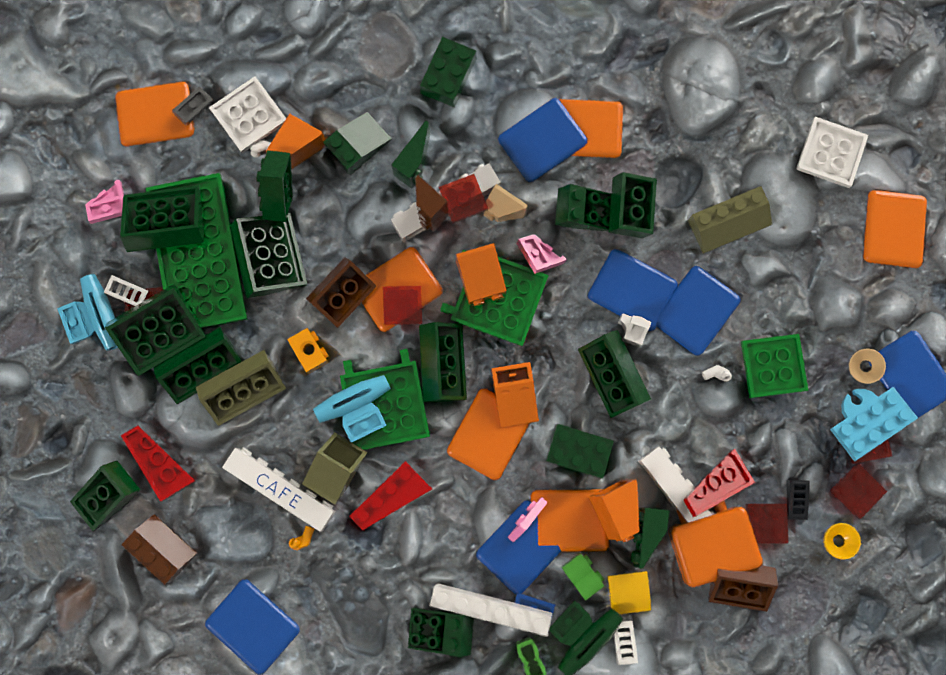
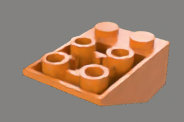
M530 362L492 368L491 373L501 428L538 422V410Z

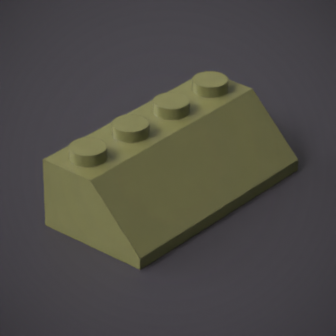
M762 186L692 214L688 219L703 254L772 225L769 201Z
M265 350L196 387L200 402L218 426L286 389Z

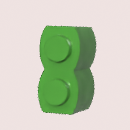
M578 553L562 565L561 568L586 601L604 587L602 583L604 578L598 570L595 572L592 570L590 565L593 563L586 554L582 556L581 553Z
M529 636L517 641V652L524 663L526 675H546L545 667L539 658L538 649L533 639Z

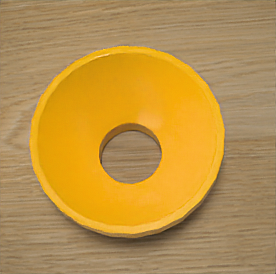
M837 523L826 530L823 543L826 551L831 556L838 559H850L859 551L861 539L853 526L846 523ZM836 535L843 537L844 542L840 547H837L833 542Z

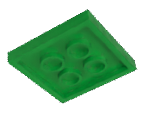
M799 334L741 341L749 398L809 391Z

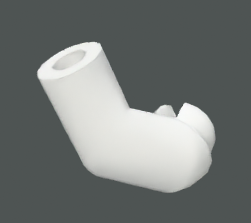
M260 141L253 144L250 148L251 155L259 157L262 151L267 150L271 142Z
M719 365L701 372L705 381L716 377L727 382L732 378L730 371Z

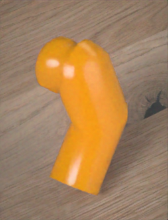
M305 526L303 535L290 539L289 547L293 550H300L309 546L315 528Z

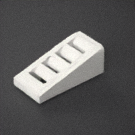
M111 275L104 293L137 306L145 300L148 290ZM116 281H117V282H119L120 284H119V286H118L116 292L113 293L112 290H113L114 285H115V283H116ZM123 285H126L123 296H120L119 293ZM130 288H133L134 291L130 299H127ZM140 291L141 295L138 301L134 302L133 300L137 292Z
M622 621L614 633L616 662L618 665L638 663L633 622ZM619 628H629V631H628V632H618V629H619ZM629 636L630 640L619 641V637ZM620 645H630L631 648L620 649ZM631 653L632 656L621 657V654Z

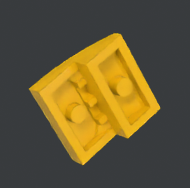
M647 571L607 576L610 607L618 614L651 610Z

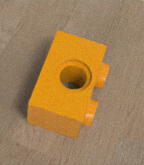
M306 328L287 339L306 373L310 374L329 363L326 359L329 355L324 347L320 348L317 344L319 338L314 330L311 332ZM308 346H314V352L311 355L305 354V349Z

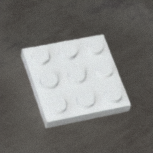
M255 76L209 107L241 153H244L253 144L260 142L279 129L286 120V117Z
M814 117L796 170L850 188L852 187L868 135Z

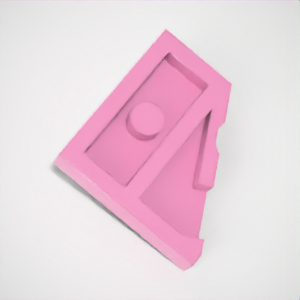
M116 180L113 187L107 191L103 190L96 198L85 204L88 221L91 224L122 216L124 192L120 180Z
M534 234L518 239L516 243L534 274L562 265L567 260L563 255L560 258L552 252L553 248L543 243Z
M542 497L537 502L533 500L526 508L528 513L525 516L522 514L515 522L517 526L507 538L514 542L521 536L547 504V501Z

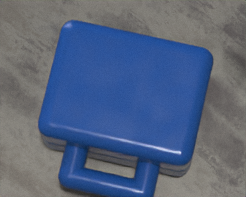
M553 98L500 134L498 142L525 180L533 182L587 144V137L561 101Z
M613 249L589 290L588 298L619 316L626 314L632 317L634 315L650 321L651 325L648 331H653L656 328L659 315L675 292L678 283L674 278L625 252Z
M693 266L677 286L659 315L656 327L692 354L699 356L703 354L740 304V296L701 267Z
M912 330L878 351L886 363V370L880 381L887 391L894 387L918 418L946 401V372L917 331Z
M528 500L522 502L476 552L478 560L515 595L517 593L522 594L561 552L558 545H538V516L514 542L507 538L517 526L515 522L522 514L525 516L528 513L526 508L531 503Z
M247 579L241 580L205 622L206 628L256 674H264L300 631L297 623Z

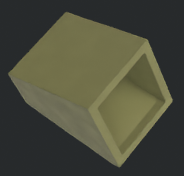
M334 432L317 452L302 485L335 505L346 491L368 452Z

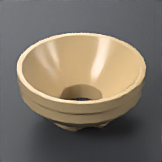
M861 349L855 352L849 361L850 374L860 383H874L883 377L886 370L885 359L878 351L873 349ZM866 360L871 363L870 371L863 372L860 369L862 361Z

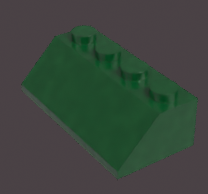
M443 322L419 325L423 402L467 400L463 326L461 324Z
M219 327L207 334L203 339L156 365L153 369L158 382L174 402L179 404L196 394L197 386L241 363L242 360L226 334Z
M618 330L604 334L578 349L610 418L651 400Z

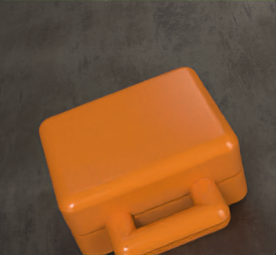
M176 82L117 92L115 98L122 145L134 146L191 137L194 134L193 120L186 126L172 113V110L190 95L188 84L186 82Z
M559 99L587 137V144L572 156L618 158L621 155L623 105L620 102Z
M879 190L869 192L863 254L866 262L909 268H919L922 266L927 200L924 196Z
M408 247L366 275L377 287L364 299L362 304L379 330L386 332L442 296L443 288L417 249Z
M486 388L480 389L451 440L447 453L450 457L488 478L498 480L502 476L530 423L501 428L495 393Z
M603 489L533 491L531 493V502L533 500L537 502L541 497L547 501V504L537 515L538 546L558 545L561 552L606 551L609 548V539L589 499V496Z
M724 500L714 506L715 514L689 523L677 509L680 524L671 526L668 530V535L686 585L698 587L716 581L718 569L748 571L759 568L762 565V556L747 511L743 507L727 509Z

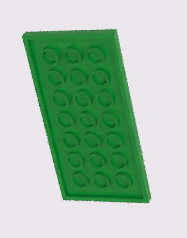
M220 173L146 188V192L200 186L204 243L158 248L156 251L163 290L175 284L202 329L248 320Z

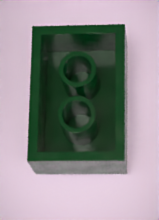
M442 37L420 84L421 94L455 108L476 61L477 51Z
M267 150L265 158L261 160V170L257 171L256 176L257 182L260 183L258 188V197H261L259 210L262 211L264 220L286 222L293 200L291 153Z
M625 172L613 177L609 233L642 239L653 234L656 178Z
M557 423L545 462L603 479L614 441Z

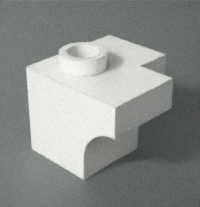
M622 314L618 324L624 330L623 342L637 347L642 346L651 322L639 316L633 315L631 317Z

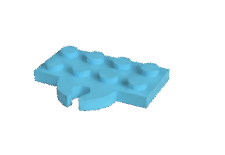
M894 387L879 397L867 389H855L852 391V394L860 399V404H853L851 396L847 394L841 404L845 420L830 430L855 462L918 419V417Z

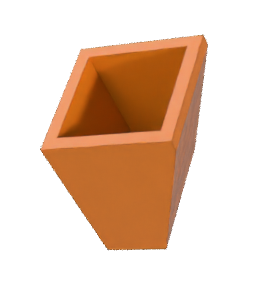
M289 114L267 150L291 153V168L293 169L325 147L323 144L325 137L322 131Z
M494 243L456 254V264L469 305L474 304V306L484 304V300L492 298V301L503 298V295L506 294V287Z
M636 479L620 480L589 496L609 540L627 542L632 540L634 534L639 532L638 485Z

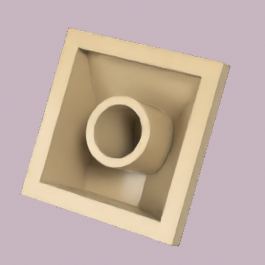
M496 184L487 198L482 212L490 221L503 222L524 218L528 205Z

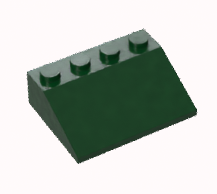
M200 186L124 195L120 239L126 251L134 252L204 243Z
M288 213L286 222L264 220L263 216L236 218L230 225L247 298L265 296L307 285L290 213Z
M175 284L112 319L105 326L106 331L137 376L206 337Z

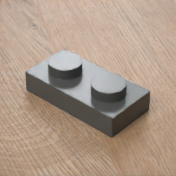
M199 86L176 106L172 113L187 126L213 102V99Z

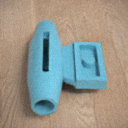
M95 274L86 275L80 278L84 302L74 301L57 308L70 344L78 343L90 338L96 332L106 351L118 348L105 329L107 322L115 318L108 296L104 293V289Z
M384 375L361 381L330 396L313 408L319 423L343 416V427L350 442H353L387 426L378 407L371 402L391 388Z

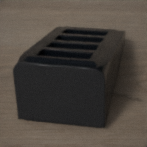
M786 480L787 519L808 520L810 480ZM794 486H802V490H794ZM794 494H802V498H794ZM793 502H802V506H793ZM793 510H802V514H793Z

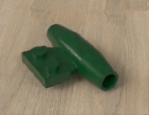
M574 600L549 627V631L562 644L571 646L557 666L564 675H574L586 666L611 640L624 619L611 608L592 622L590 614Z

